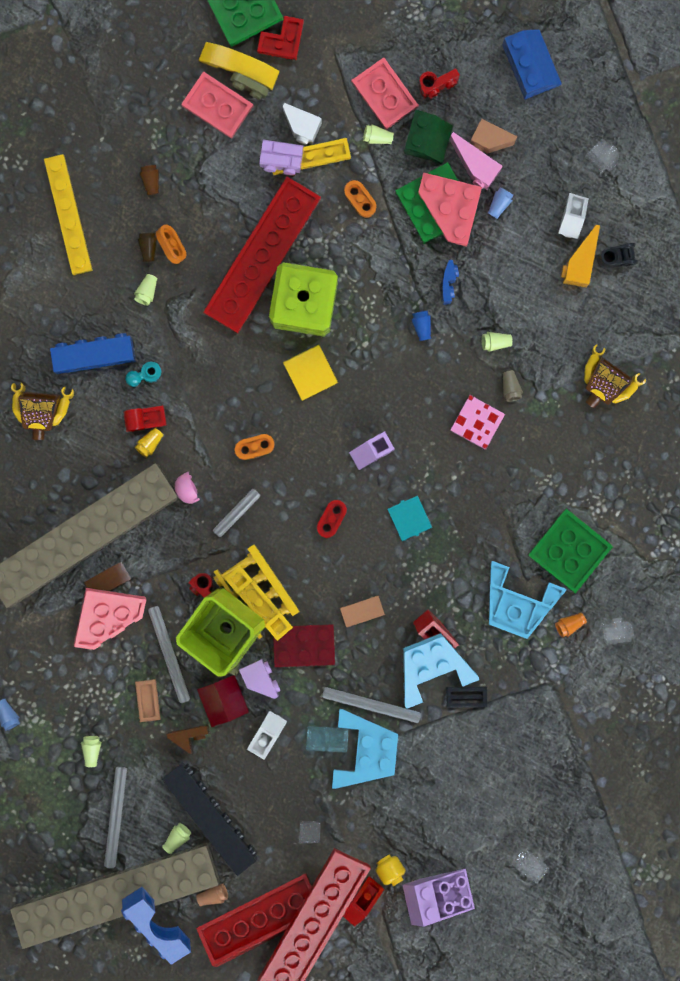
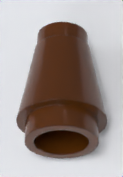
M156 165L140 167L141 172L139 174L147 195L159 194V170L156 168Z

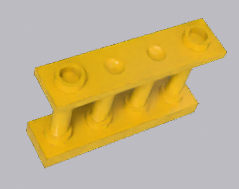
M255 545L248 548L250 552L247 554L248 557L223 574L218 569L214 571L216 576L213 578L218 586H223L238 599L239 595L235 590L232 591L224 578L238 566L244 569L250 564L254 565L257 563L261 570L252 579L256 584L263 580H269L272 587L265 594L270 600L274 597L281 598L283 604H281L278 610L282 615L291 613L294 616L300 612Z

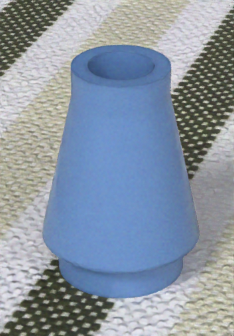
M500 187L498 191H495L488 214L498 219L501 213L513 201L511 199L514 195Z
M6 699L0 700L1 727H4L5 731L10 730L20 724L18 720L20 717Z

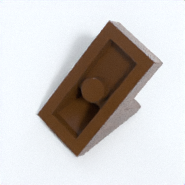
M207 724L168 732L167 738L192 754L190 738L193 737L194 740L205 739V735L210 733L209 726Z

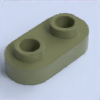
M234 72L230 79L234 88L243 91V89L249 91L250 95L258 100L266 98L269 89L264 85L238 72Z

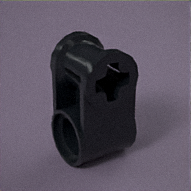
M635 243L605 248L597 257L599 266L608 269L638 264L634 254ZM604 254L611 255L612 262L605 261Z

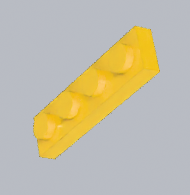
M347 138L303 147L301 170L351 159ZM275 170V172H272L273 176L283 174V170Z

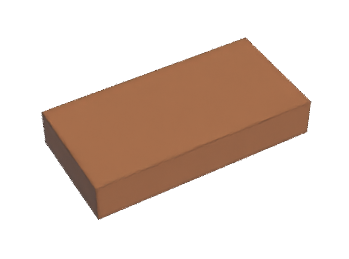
M379 596L340 608L346 628L385 615Z
M156 679L136 681L140 722L160 720Z

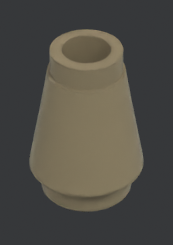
M513 370L504 372L503 397H506L507 402L521 399L523 391Z

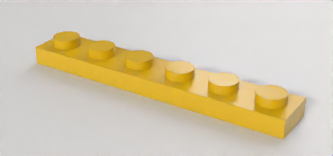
M62 154L46 158L44 161L72 274L77 275L93 271L65 156Z

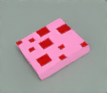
M469 395L450 431L486 450L505 414Z

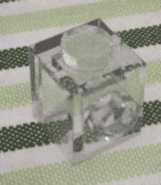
M602 138L587 153L586 158L603 173L606 169L610 172L618 164L616 160L619 154L614 145L608 144Z
M623 617L610 619L611 623L602 624L604 644L632 641L631 637L634 636L632 624L629 625V621H623Z
M529 850L525 853L522 852L516 859V868L536 884H538L549 869L545 862Z

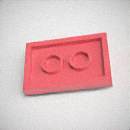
M382 58L351 80L385 130L419 107L385 58Z
M204 71L181 104L182 107L231 139L253 108L251 102Z

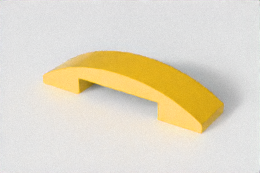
M209 42L205 43L199 58V62L214 68L220 67L232 73L238 72L270 90H273L280 73L279 70L251 56Z
M238 566L224 578L250 609L264 619L265 627L277 641L293 628L241 566Z

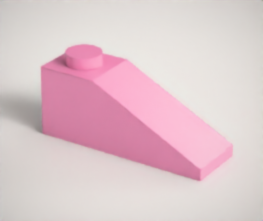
M453 132L450 142L470 178L473 180V184L488 190L503 166Z

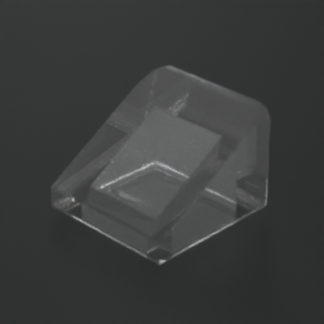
M300 821L299 843H319L321 822Z

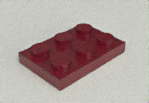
M334 624L292 626L293 628L278 641L273 636L274 667L335 665Z

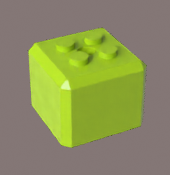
M284 262L277 266L269 319L275 329L323 337L330 333L338 286V276L333 270ZM301 291H306L309 294V299L305 302L297 298L298 293Z
M224 588L217 589L203 599L177 635L176 642L179 647L216 676H225L237 666L265 628V621ZM224 622H228L232 626L231 632L223 630L222 624Z

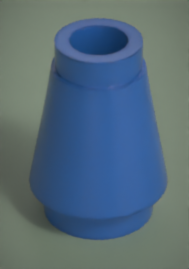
M428 310L412 313L413 318L411 320L419 341L431 339V315H428Z

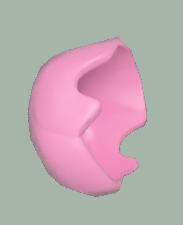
M186 472L175 481V492L181 501L192 504L200 499L197 498V489L191 480L192 476L189 475V472Z

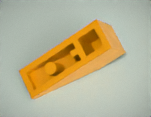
M596 225L568 263L563 265L561 277H564L563 283L586 288L589 285L600 225Z

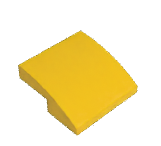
M319 345L283 362L301 400H305L338 383Z

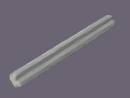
M158 606L148 609L178 700L180 703L190 700L160 609Z
M328 687L324 688L322 695L325 699L418 723L421 717V713Z
M116 767L104 862L106 868H114L116 866L127 768Z

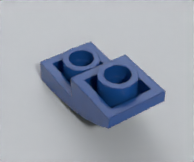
M453 260L448 261L443 276V305L451 304L452 298H455L453 286H449V284L455 283L456 277H459L458 266L453 264Z

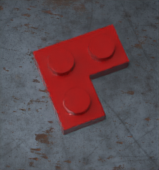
M284 16L281 35L261 31L257 52L297 60L304 19Z

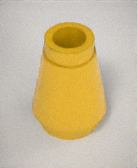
M154 428L136 442L135 449L145 458L149 455L152 456L164 435Z

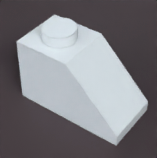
M284 103L283 112L294 138H297L296 141L303 145L308 143L313 145L322 124L321 118Z
M569 193L560 223L559 234L568 238L578 239L585 220L589 198Z
M269 711L247 750L265 759L287 721Z

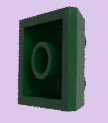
M416 110L404 154L442 164L453 125L434 114Z

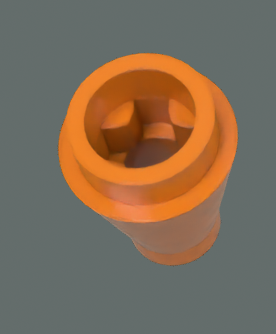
M580 612L576 615L558 619L555 627L562 638L565 636L569 637L582 625L586 624L587 621L583 613Z

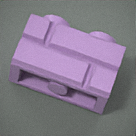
M263 140L260 167L264 168L263 170L267 172L283 170V173L287 175H295V172L300 173L303 146Z

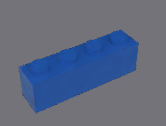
M126 333L114 335L115 338L107 339L104 336L97 337L92 342L78 340L75 341L74 345H67V343L55 344V348H50L53 371L56 374L136 362L133 340Z

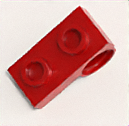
M456 68L438 78L433 72H425L419 80L420 94L423 99L427 97L431 99L437 96L440 90L444 88L450 89L457 85L460 74ZM431 80L433 85L426 87L423 81Z
M163 405L144 409H131L123 412L126 432L167 426Z
M200 573L188 582L191 585L189 589L196 596L201 594L205 598L212 593L210 589L213 585V579L207 573ZM202 576L207 577L209 580L206 588H201L198 585V580Z

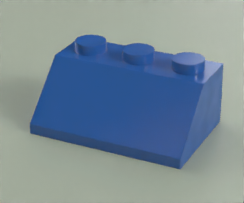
M523 30L504 38L502 46L524 99L562 85L540 30Z

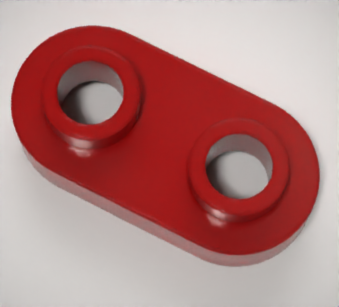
M333 500L326 507L317 524V531L322 537L330 538L337 532L347 512L346 505L342 501ZM338 506L341 509L339 514L333 513L334 507ZM325 524H329L331 526V530L329 532H325L323 530V526Z

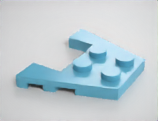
M492 561L490 571L489 625L528 639L550 609L553 608L559 598L565 593L566 589L548 582L542 601L534 600L503 588L502 586L509 567Z
M441 633L403 648L404 705L406 709L423 703L417 688L418 684L455 669L462 686L479 680L477 673L471 669L468 663Z
M340 709L338 728L359 730L355 771L334 769L332 788L336 789L393 776L395 774L398 734L344 709Z

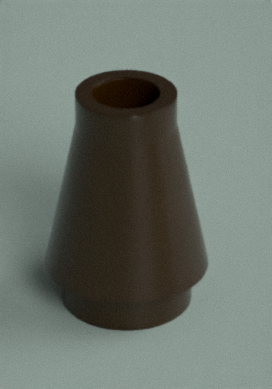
M140 233L137 240L143 262L155 261L157 243L155 233Z

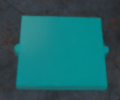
M418 496L407 501L402 500L400 504L388 509L402 541L412 536H419V533L432 528Z

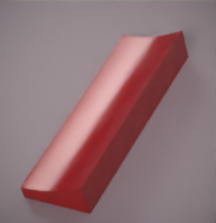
M305 873L196 928L212 966L218 967L284 934L312 887L307 874Z

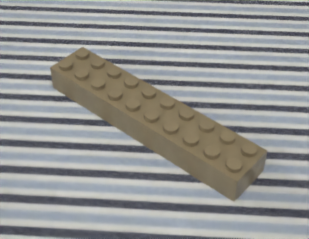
M156 463L0 563V599L5 607H13L178 500L179 498L160 466Z
M207 842L16 904L10 911L22 949L123 917L121 912L122 899L141 887L154 899L155 906L218 886L220 879Z

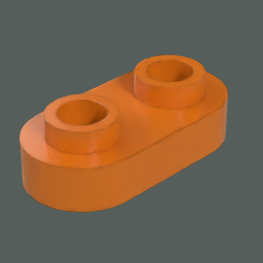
M356 180L348 182L344 193L357 213L365 218L374 215L376 212V202L363 184ZM351 190H358V194L352 195ZM364 205H369L370 209L368 211H365L362 207Z
M161 226L156 231L157 240L168 260L178 264L186 258V250L176 231L171 226Z
M261 434L239 441L235 446V453L238 458L249 460L271 453L275 443L271 436ZM263 441L268 442L267 448L261 447ZM245 446L249 448L247 454H243L241 451Z

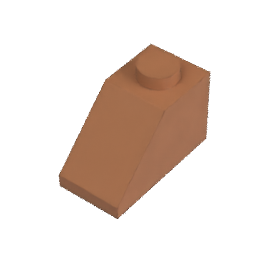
M481 119L470 144L488 154L514 145L517 136Z

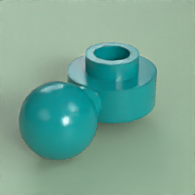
M147 362L143 365L141 372H128L125 381L131 387L138 386L143 379L150 383L156 382L161 376V368L155 362ZM153 368L155 374L150 375L147 370Z

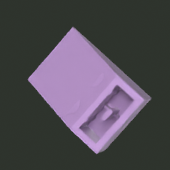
M466 869L430 876L403 884L411 925L424 927L475 909Z

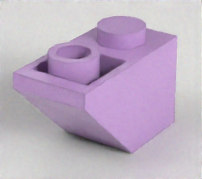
M384 431L349 453L358 470L393 452L394 447Z
M263 659L239 669L247 689L274 699L279 696L277 692L280 691L277 681H272L269 675L272 673L268 662H263Z

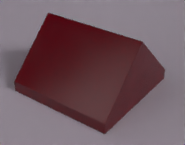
M235 675L197 689L211 727L229 722L249 713Z

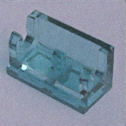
M308 726L306 750L347 752L348 728Z

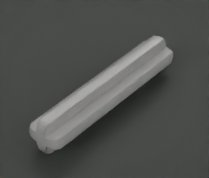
M252 489L213 529V532L218 537H222L260 497V494L255 489Z

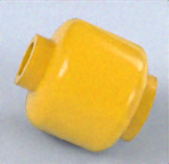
M389 854L376 863L378 866L375 871L384 885L392 884L394 887L403 881L402 876L406 870L397 856L391 857Z

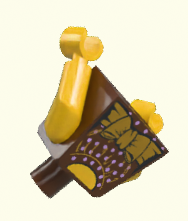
M596 344L592 349V355L585 365L584 381L587 384L586 390L591 393L586 403L596 408L601 400L609 405L611 402L619 403L629 399L638 389V386L646 382V379L639 383L637 377L640 373L632 378L602 357L605 348L601 353L596 352Z
M13 383L11 389L15 393L12 398V411L22 423L24 429L33 430L32 439L44 440L45 431H51L65 417L70 403L69 399L74 396L73 389L70 395H65L66 387H63L61 390L63 398L60 399L61 395L25 392L26 388L22 383L20 384L21 388L16 390V384Z

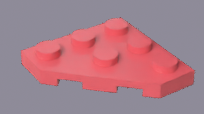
M423 172L418 192L419 196L426 204L447 242L467 247L482 187Z
M86 588L74 647L95 650L110 637L113 638L124 631L128 625L142 619L146 597Z

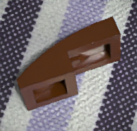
M120 562L85 581L84 585L90 589L111 591L130 581L131 578L123 563Z

